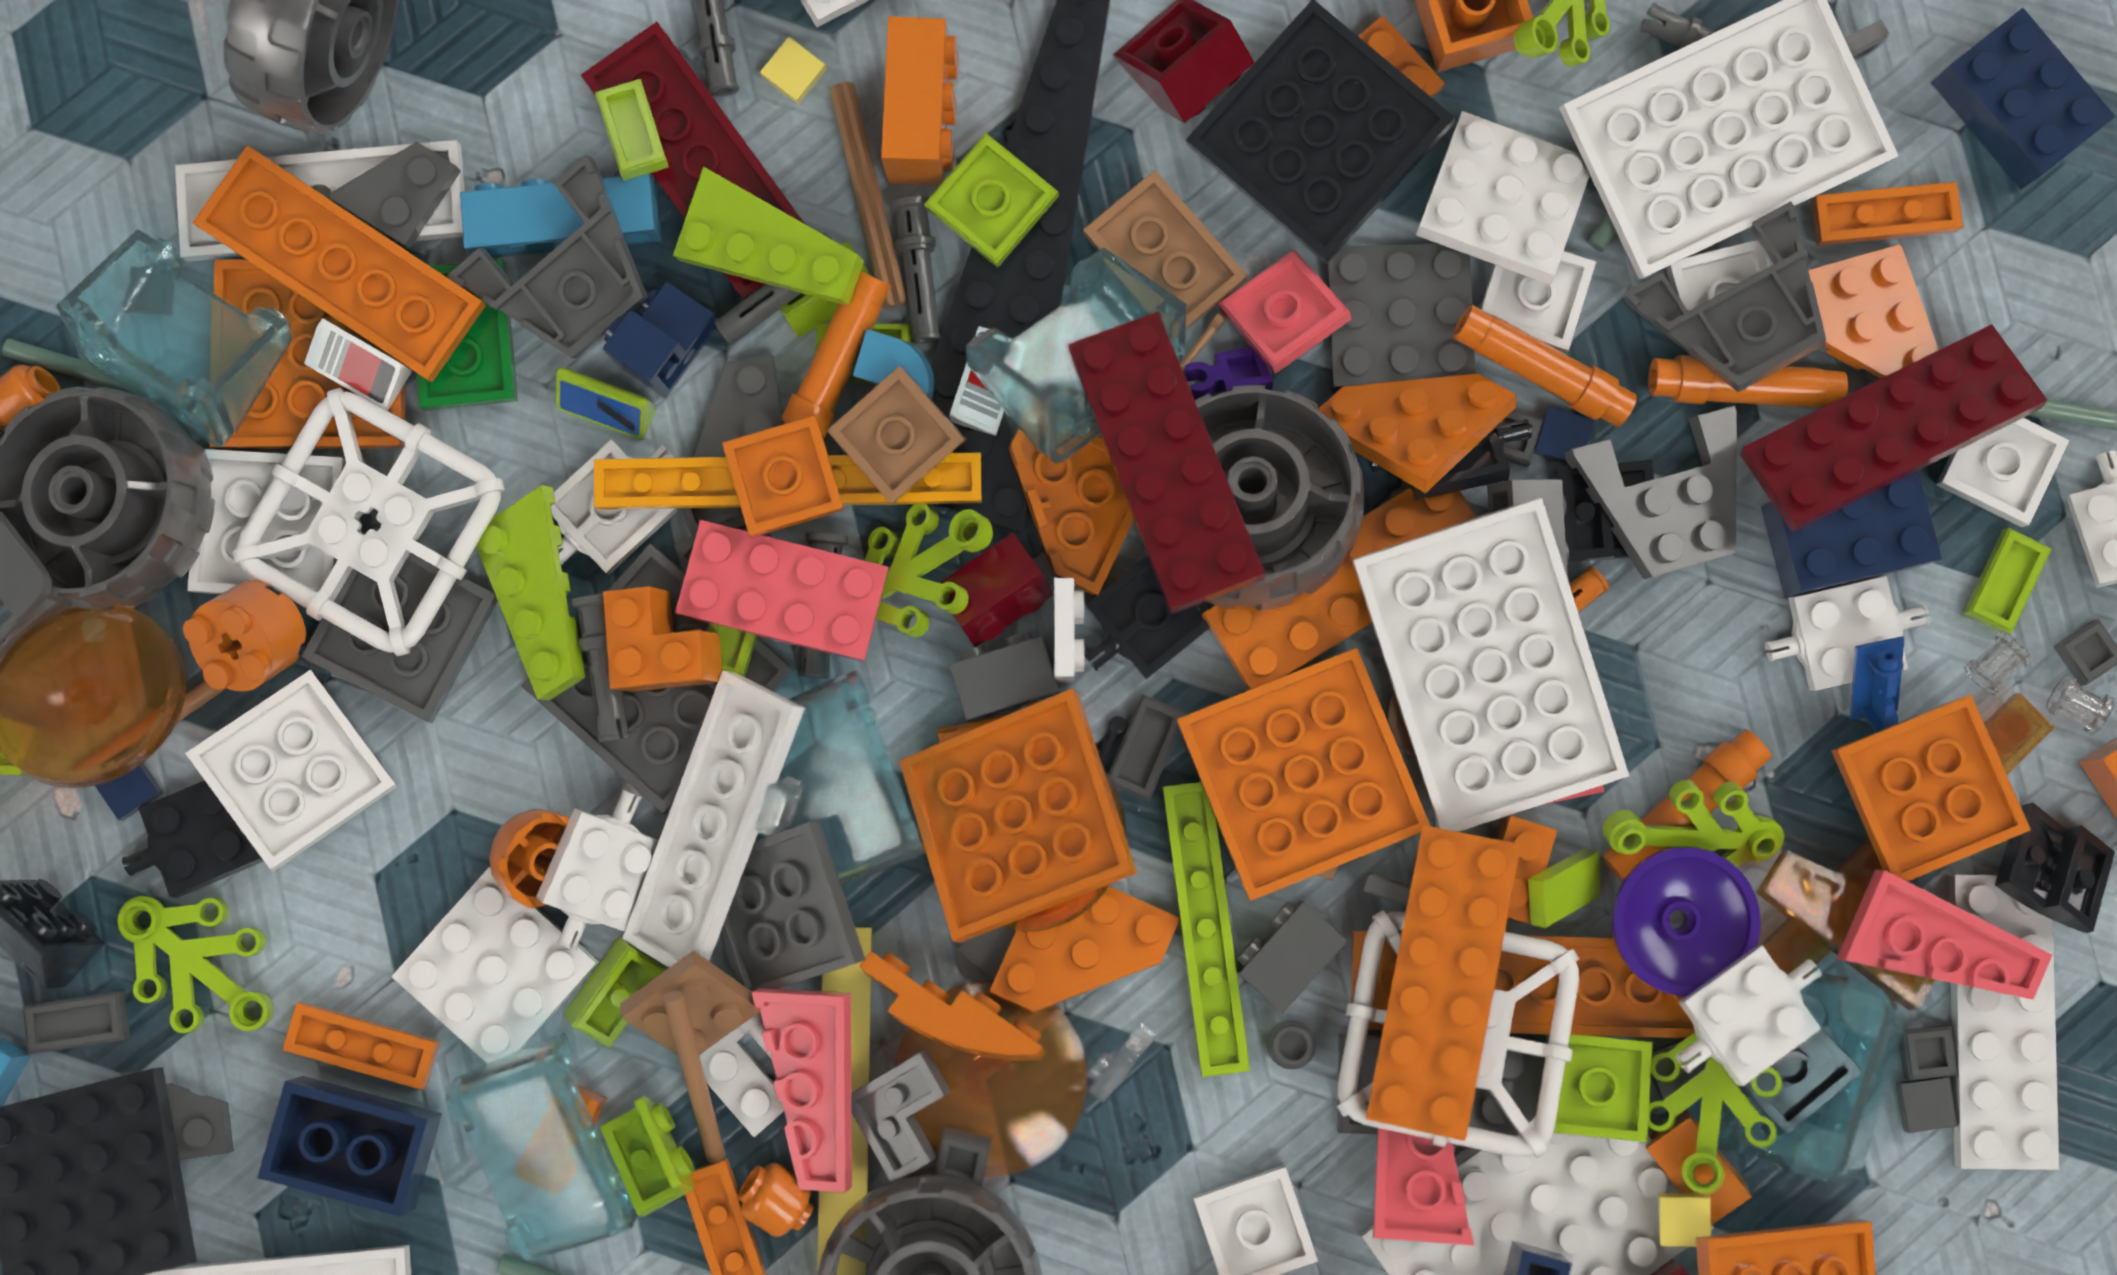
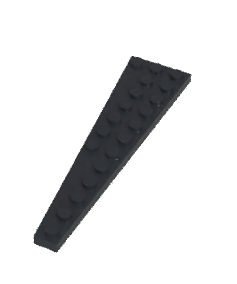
M1056 0L1005 149L1055 188L1059 193V197L998 268L971 247L931 363L935 383L934 395L931 400L950 420V411L978 327L990 329L1025 345L997 435L993 436L951 422L966 439L952 453H981L982 503L930 504L954 513H959L966 509L974 510L986 517L991 525L1024 535L1028 504L1008 447L1028 405L1033 403L1044 409L1046 403L1048 381L1111 0Z

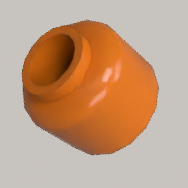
M17 365L11 367L0 377V430L5 431L4 428L27 406L34 407L46 400V395L61 390L57 380L47 370L39 366Z
M776 1162L764 1168L759 1165L756 1166L747 1176L738 1193V1199L742 1201V1216L774 1237H781L792 1228L799 1231L806 1224L813 1211V1205L808 1203L811 1190L799 1189L795 1173Z

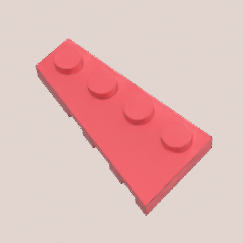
M1875 869L1836 959L2034 1000L2052 954L1886 870Z
M758 988L752 991L755 1009L760 1008L765 1031L761 1034L766 1053L770 1052L775 1070L776 1080L773 1081L777 1100H782L788 1124L784 1129L798 1187L802 1190L846 1193L852 1188L851 993Z
M1377 1128L1372 1238L1474 1246L1464 1204L1463 1188L1459 1180L1454 1156V1145L1452 1143L1446 1142V1146L1441 1147L1432 1145V1139Z

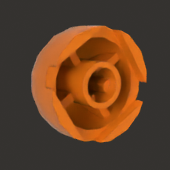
M531 809L514 815L501 825L492 840L489 861L491 875L506 895L528 908L538 909L536 906L547 905L537 900L536 896L569 822L568 817L555 811Z

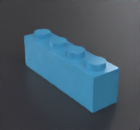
M617 171L615 177L602 178L627 245L662 241L658 190L650 174L623 181L620 172ZM527 179L521 182L520 187L503 188L502 185L496 183H484L474 186V191L460 192L464 248L470 254L478 248H485L492 258L552 252L584 224L583 219L558 188L546 179Z

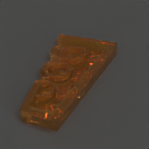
M1785 852L1778 855L1756 893L1838 956L1867 887L1862 888L1846 881L1845 877L1792 852ZM1845 961L1907 1010L1919 1009L1935 982V979Z

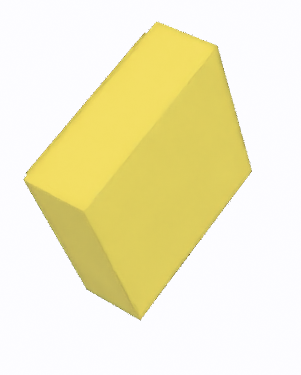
M788 37L760 71V74L764 80L799 105L825 73L827 67L825 63Z
M1658 1193L1660 1246L1697 1247L1696 1237L1711 1236V1201L1709 1194Z

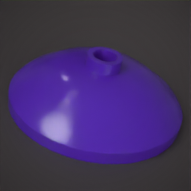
M1689 847L1671 848L1645 858L1625 877L1618 889L1613 904L1612 932L1623 961L1640 980L1657 990L1669 994L1688 996L1757 946L1760 936V909L1750 883L1731 862L1720 855L1703 849ZM1678 910L1683 915V923L1680 927L1674 929L1670 924V916L1674 911Z

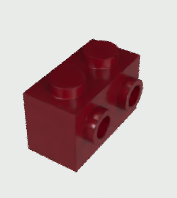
M1014 533L939 582L940 584L954 582L967 591L969 600L966 608L958 614H952V616L974 648L985 641L995 639L1007 626L1025 614L1035 612L1047 599L1054 595L1043 573ZM955 592L949 596L948 604H951L955 599Z

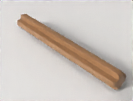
M852 82L839 83L830 88V94L875 278L891 285L882 306L885 309L898 308L906 304L907 298L855 86Z

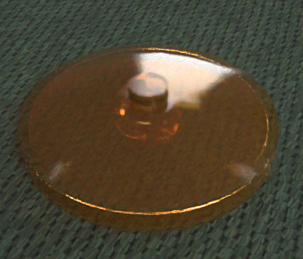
M120 605L114 606L113 610L73 607L42 620L22 635L0 662L1 753L27 776L41 783L56 787L84 788L96 786L131 772L149 759L162 746L171 734L181 714L186 694V673L177 646L151 618L137 610Z
M992 979L976 980L952 987L945 991L950 995L946 1004L951 1006L962 990L971 997H974L976 992L980 991L1002 1007L997 1014L1011 1025H1014L1016 1020L1020 1019L1042 1035L1037 1043L1043 1046L1046 1053L1040 1061L994 1059L962 1052L931 1040L908 1027L899 1044L894 1067L921 1051L928 1049L951 1092L916 1112L914 1116L937 1156L945 1127L993 1138L985 1171L986 1177L1015 1174L1027 1170L1051 1156L1065 1142L1076 1126L1085 1102L1088 1077L1086 1058L1080 1038L1062 1010L1054 1004L1049 1008L1032 1014L990 995L989 991L994 982Z

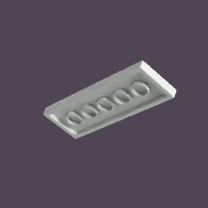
M457 140L420 143L456 165L461 172L416 241L463 237L460 192L465 191L461 144ZM412 144L269 156L266 158L328 198L334 190ZM236 160L175 165L180 257L187 262L242 257L192 223ZM384 235L385 237H387L388 239H390V240L393 241L394 243H397V242L394 241L393 239H391V238H389L388 236Z
M722 670L622 938L624 941L669 968L693 950L710 961L805 710L804 707L735 672Z
M1948 875L1949 903L2052 954L2034 1000L1950 983L1951 1027L1958 1075L1952 1076L1953 1102L1957 1120V1127H1954V1167L1960 1169L2059 1170L2053 920L2026 907L1996 887L1997 875Z

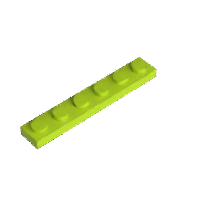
M1201 782L1162 787L1201 1077L1250 1071L1216 819Z

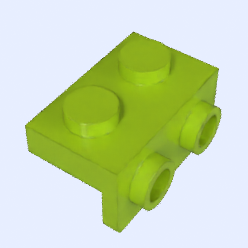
M641 1096L634 1100L636 1106L634 1109L602 1125L600 1130L637 1215L645 1217L694 1190L695 1186L690 1177V1174L694 1173L693 1163L682 1146L677 1148L670 1132L675 1128V1124L669 1110L662 1102L658 1104L657 1101Z

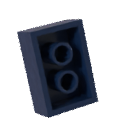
M2021 8L1959 57L1931 82L1934 88L2021 190L2046 173L2116 117L2024 8Z
M1919 470L1793 533L1772 502L1761 506L1784 598L1921 567L1942 560Z
M306 1076L287 1080L284 1082L257 1178L401 1217L416 1208L442 1113Z

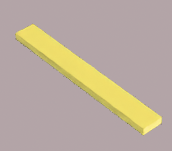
M855 927L864 957L866 958L869 952L872 951V927ZM863 961L822 974V991L851 993V1093L870 1082L872 979L860 969L859 966ZM853 1115L852 1188L846 1193L819 1191L817 1273L823 1251L833 1230L847 1211L866 1196L869 1190V1143ZM867 1219L851 1234L852 1237L867 1245ZM841 1253L837 1275H866L867 1263Z

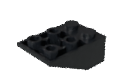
M0 880V947L45 989L66 987L105 944L94 934L97 930L96 926L83 914L76 911L70 912L59 901L62 898L60 892L45 880Z

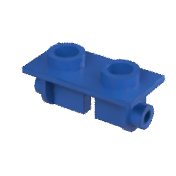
M1903 636L1855 646L1850 719L1852 721L1866 718L1874 732L1898 723L1899 718L1895 711H1898L1901 673L1904 665L1903 651L1905 639Z

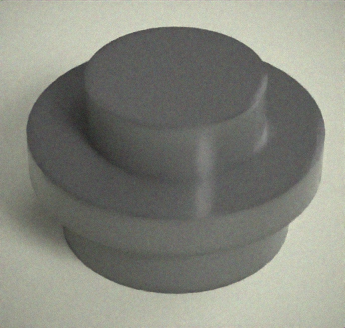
M1286 1020L1278 1023L1270 1031L1267 1039V1050L1271 1059L1280 1067L1299 1069L1308 1064L1313 1058L1316 1050V1041L1312 1031L1305 1024L1295 1020Z

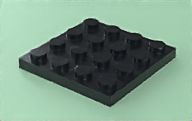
M1311 0L1187 137L1186 143L1299 242L1327 264L1453 126L1455 117L1318 2Z
M163 1067L152 1068L0 1107V1258L3 1275H146L197 1262Z

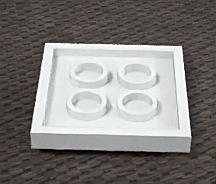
M1462 111L1416 236L1550 285L1557 272L1590 174L1579 153Z
M204 449L213 474V481L210 485L211 498L215 500L214 516L210 532L204 535L198 549L200 554L189 569L187 591L222 594L241 582L255 580L242 569L241 565H235L232 552L237 549L236 544L241 531L274 477L271 474L272 469L276 463L281 465L287 454ZM310 455L299 475L330 492L347 463L343 457ZM291 486L259 540L258 545L306 532L323 502ZM312 546L262 561L318 592L336 564L337 559ZM265 587L274 592L275 594L280 595V593L274 591L273 589Z
M311 670L185 753L272 872L396 788L393 780Z
M489 867L391 977L497 1073H501L600 962L579 943L577 950H572L558 944L557 940H559L563 929L540 908H528L506 895L491 875V868Z

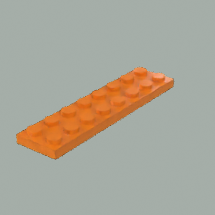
M1352 930L1350 1003H1353L1367 931ZM1524 935L1552 941L1564 946L1568 951L1573 949L1579 957V960L1576 961L1579 968V985L1570 1034L1688 1038L1695 1032L1692 1021L1678 1003L1686 996L1657 990L1640 980L1623 961L1614 938ZM1386 939L1383 945L1372 1008L1387 1011L1397 961V955ZM1501 951L1494 989L1508 992L1551 962ZM1559 973L1515 1002L1510 1033L1550 1034ZM1369 1021L1368 1029L1383 1030L1384 1024Z

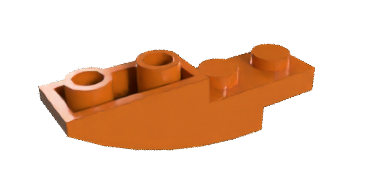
M870 951L859 966L868 977L897 996L888 1009V1013L897 1021L931 1040L962 1052L994 1059L1040 1061L1046 1053L1043 1046L1037 1043L1042 1036L1039 1032L1020 1019H1017L1014 1025H1011L997 1014L1002 1007L980 991H977L974 997H971L962 990L952 1005L949 1006L946 1004L950 998L948 993L927 979L920 986L906 976L911 968L889 952L883 958H880Z

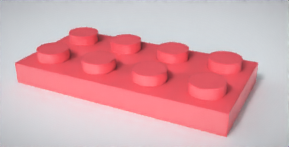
M700 520L675 613L677 616L865 662L889 567L763 535L751 538L747 531Z

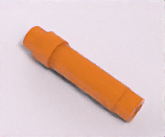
M863 271L860 272L849 306L838 304L797 393H792L781 417L784 424L816 415L823 439L825 438L827 430L830 428L836 415L833 411L858 360L866 329H873L891 285Z
M1472 304L1466 308L1454 328L1453 339L1567 401L1570 408L1594 421L1600 418L1615 427H1620L1627 420L1635 406L1637 394L1619 385L1618 378L1594 365L1586 366Z
M1677 355L1675 359L1654 358L1652 360L1648 376V390L1650 396L1671 397L1672 401L1677 403L1705 404L1706 401L1817 409L1847 396L1848 378L1844 371L1786 366L1744 390L1737 392L1693 356Z
M1744 729L1729 743L1723 741L1701 761L1703 765L1686 780L1693 781L1704 796L1703 804L1712 813L1718 807L1714 802V793L1720 785L1726 782H1735L1744 789L1758 777L1756 771L1772 758V754L1755 734L1748 729ZM1692 793L1684 795L1681 801L1688 799ZM1669 795L1640 819L1644 825L1695 827L1687 814H1683L1676 809L1670 801ZM1644 846L1634 854L1618 853L1610 847L1601 855V859L1623 882L1628 873L1639 862L1654 853L1671 849L1672 847Z

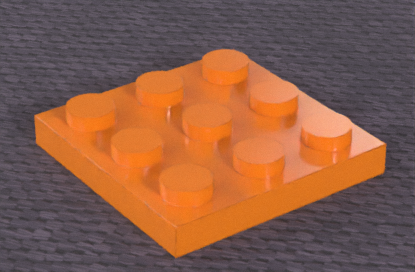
M1971 694L1959 697L1831 750L1882 869L1907 882L2031 830Z

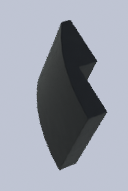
M1653 459L1618 463L1625 487L1655 479ZM1570 465L1557 466V479H1562L1563 494L1567 504L1564 522L1565 541L1569 548L1568 562L1628 559V554L1611 530L1614 526L1600 503L1594 504L1585 490L1588 485L1578 469H1572Z
M2033 802L2022 805L2021 809L2031 830L2008 840L1995 886L2016 901L2053 921L2084 933L2094 932L2115 851L2082 825L2066 829Z

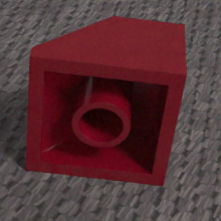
M1175 0L1113 54L1117 62L1161 110L1184 124L1192 117L1199 115L1212 99L1226 87L1236 83L1242 73L1255 63L1232 21L1194 0Z

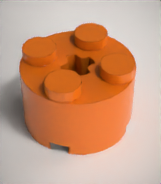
M259 580L244 581L200 606L193 613L192 617L183 625L184 636L189 641L191 652L197 664L203 670L204 680L210 687L216 690L227 688L234 691H250L264 684L298 660L300 657L298 655L300 645L305 643L306 629L301 613L286 594H275L265 588L270 584Z

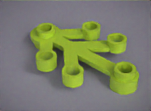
M1550 0L1537 17L1522 22L1519 29L1515 31L1514 44L1517 51L1522 56H1528L1533 59L1555 51L1558 45L1556 25L1567 12L1569 38L1563 40L1559 45L1560 58L1567 67L1586 63L1590 58V46L1587 40L1592 41L1606 36L1610 30V21L1606 14V0H1589L1590 11L1586 13L1584 0Z
M914 504L908 510L906 515L907 525L902 539H900L897 533L886 527H878L870 534L868 539L869 549L864 561L883 565L884 559L894 557L885 583L876 618L877 621L896 626L900 632L912 638L921 637L926 633L930 623L926 612L911 605L900 609L882 602L897 591L934 602L940 609L950 614H958L966 608L969 596L963 587L954 582L940 584L920 577L964 550L977 552L985 549L990 544L993 537L991 523L986 517L974 510L966 509L957 513L950 523L949 536L917 556L916 554L923 536L931 534L939 523L937 511L926 504ZM926 513V519L919 525L920 517ZM978 529L975 536L972 538L974 531ZM888 537L886 546L881 549L882 541ZM955 592V599L951 604H948L949 596ZM916 615L915 624L909 628L910 620Z
M1681 780L1675 783L1669 791V799L1679 812L1687 814L1695 827L1644 825L1634 812L1619 810L1605 820L1602 828L1603 836L1613 850L1618 853L1634 854L1644 846L1689 847L1714 852L1717 849H1729L1722 857L1737 868L1746 861L1763 862L1772 858L1781 849L1784 842V831L1781 826L1771 818L1754 815L1748 807V795L1735 782H1726L1720 785L1714 793V802L1724 814L1733 817L1738 825L1737 829L1720 828L1703 804V793L1691 780ZM1692 793L1688 799L1681 801L1684 795ZM1736 795L1732 801L1726 803L1729 797Z
M134 897L128 900L120 909L117 924L121 935L126 940L134 943L137 979L133 984V994L138 1001L142 1003L158 1002L167 993V981L163 976L157 974V945L169 955L174 1007L170 1014V1024L176 1032L183 1034L194 1032L204 1023V1012L201 1007L195 1004L193 976L230 1005L229 1017L236 1028L243 1031H253L265 1027L271 1021L274 1007L271 999L265 993L260 991L247 992L205 958L234 953L242 957L260 954L266 945L265 935L260 929L254 927L242 928L232 935L183 940L169 927L199 922L206 927L220 926L229 917L228 904L220 898H205L198 904L165 908L159 900L153 897ZM211 903L215 904L219 910V915L214 921H210L206 917V908ZM143 911H146L151 917V923L146 929L140 927L138 923L139 915ZM247 933L252 934L256 940L255 947L251 951H247L242 945L243 937ZM149 979L153 980L157 986L156 993L152 997L147 996L144 992V985ZM253 1001L259 1003L262 1008V1013L258 1019H253L248 1013V1007ZM185 1009L191 1011L194 1017L190 1027L184 1026L181 1022V1014Z
M1695 1032L1669 1052L1658 1053L1652 1058L1651 1073L1659 1082L1669 1084L1675 1082L1680 1077L1682 1071L1680 1065L1684 1062H1678L1675 1055L1681 1053L1698 1040ZM1709 1057L1706 1061L1705 1070L1663 1101L1650 1103L1648 1126L1652 1130L1660 1133L1667 1132L1674 1126L1676 1117L1702 1098L1696 1153L1689 1156L1682 1167V1176L1686 1185L1699 1194L1714 1193L1724 1182V1168L1720 1161L1716 1159L1723 1101L1745 1127L1746 1137L1753 1146L1767 1148L1777 1138V1130L1773 1122L1757 1112L1726 1073L1722 1064ZM1663 1059L1672 1060L1675 1064V1070L1670 1076L1664 1077L1657 1073V1065ZM1771 1067L1751 1080L1753 1090L1762 1098H1774L1782 1090L1781 1076ZM1763 1074L1773 1075L1776 1078L1775 1088L1766 1092L1760 1090L1757 1086L1758 1078ZM1657 1108H1664L1669 1113L1668 1121L1662 1126L1654 1125L1651 1121V1113ZM1758 1123H1764L1771 1129L1770 1137L1765 1141H1757L1752 1137V1128ZM1708 1165L1713 1169L1714 1177L1709 1183L1702 1184L1696 1180L1695 1171L1699 1166Z

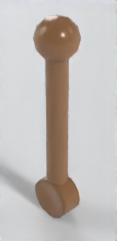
M1219 312L1214 317L1209 327L1181 360L1180 365L1183 373L1184 367L1193 362L1213 335L1225 323L1227 317Z

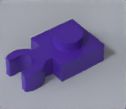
M1252 347L1214 353V363L1211 366L1204 362H1192L1184 367V375L1187 382L1195 380L1203 382L1191 385V393L1194 400L1209 393L1213 396L1216 392L1232 391L1233 386L1265 385L1266 390H1272L1273 379L1268 366Z

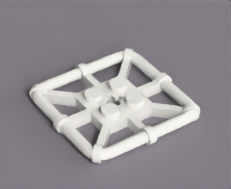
M341 388L328 391L327 397L323 398L315 407L282 464H275L271 471L274 477L241 531L236 544L237 549L232 552L235 565H241L242 569L253 579L270 584L267 587L274 591L286 594L292 601L306 608V614L316 620L324 618L371 646L389 653L394 652L398 657L411 652V647L415 646L424 636L456 579H463L467 572L463 567L496 513L501 500V493L505 492L502 478H496L495 474L485 465L433 437L431 430L424 425L418 423L414 426L360 395L343 392ZM350 412L405 442V447L388 476L363 463ZM334 416L347 464L331 491L328 492L303 478L299 473ZM422 452L476 482L473 486L430 498H424L403 486ZM291 486L323 502L306 532L258 545L259 540ZM480 500L447 558L417 542L435 512ZM372 509L378 511L376 519L382 523L378 531L369 529L364 535L360 531L362 524L359 522V519L363 513L369 514ZM312 546L337 559L336 564L318 592L262 561ZM413 553L440 570L407 626H405L394 580L409 554ZM353 569L377 582L389 632L384 631L334 602Z
M1381 910L1372 916L1374 922L1369 926L1364 939L1353 1003L1347 1004L1345 1015L1350 1017L1338 1079V1099L1340 1105L1337 1108L1343 1117L1349 1115L1354 1121L1367 1126L1432 1139V1145L1445 1147L1447 1142L1513 1157L1534 1155L1538 1158L1547 1152L1545 1146L1549 1143L1555 1127L1565 1062H1571L1573 1050L1568 1048L1579 985V968L1576 963L1579 957L1573 949L1568 951L1564 946L1549 940L1505 932L1502 951L1551 962L1508 992L1494 989L1476 1088L1489 1090L1520 1137L1468 1127L1465 1142L1366 1120L1368 1105L1365 1103L1370 1100L1373 1082L1358 1093L1357 1086L1369 1021L1380 1024L1385 1023L1387 1011L1372 1008L1384 941L1386 939L1398 956L1401 940L1398 930H1403L1406 911H1390L1385 913ZM1559 973V983L1548 1044L1510 1037L1515 1002ZM1507 1050L1546 1058L1533 1128L1501 1084Z

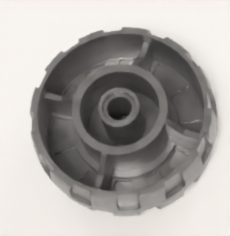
M230 0L227 14L229 30L224 40L225 69L230 74L229 86L243 106L287 127L319 134H325L327 130L335 131L341 128L351 119L352 114L365 102L375 84L377 75L391 45L400 0Z
M1265 385L1233 386L1232 391L1211 396L1209 393L1196 399V405L1265 572V580L1213 598L1207 602L1234 610L1236 605L1254 606L1257 610L1262 611L1290 605L1293 598L1303 593L1313 594L1336 574L1345 557L1353 549L1363 518L1364 486L1362 470L1348 435L1334 418L1329 420L1318 411L1317 403L1290 390L1282 393L1266 390Z
M72 387L46 395V400L34 407L27 406L4 428L5 434L0 440V510L49 572L52 588L47 599L71 607L96 610H113L114 606L122 604L137 606L163 594L161 589L175 578H182L192 567L200 554L198 549L204 535L210 532L214 516L215 500L211 498L210 485L213 481V474L204 449L191 439V430L173 414L150 400L128 392L107 387H97L96 389Z
M925 1174L888 1182L864 1196L847 1211L833 1230L823 1251L817 1275H837V1267L842 1253L866 1262V1275H1042L1039 1256L1024 1224L1008 1207L1007 1203L983 1186L980 1187L957 1177ZM866 1219L867 1245L851 1236L852 1232Z

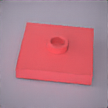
M1294 249L1218 303L1221 313L1227 317V320L1274 374L1352 320L1350 311Z

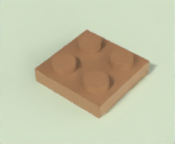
M903 366L897 367L827 430L890 504H894L966 440Z
M694 950L620 1003L622 1019L676 1055H678L663 1000V996L667 992L672 990L683 992L699 1055L760 1012V1008L755 1009L752 991Z

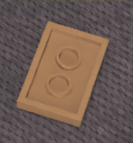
M1156 170L1083 230V235L1148 310L1151 313L1159 311L1165 329L1175 340L1246 281L1248 276Z

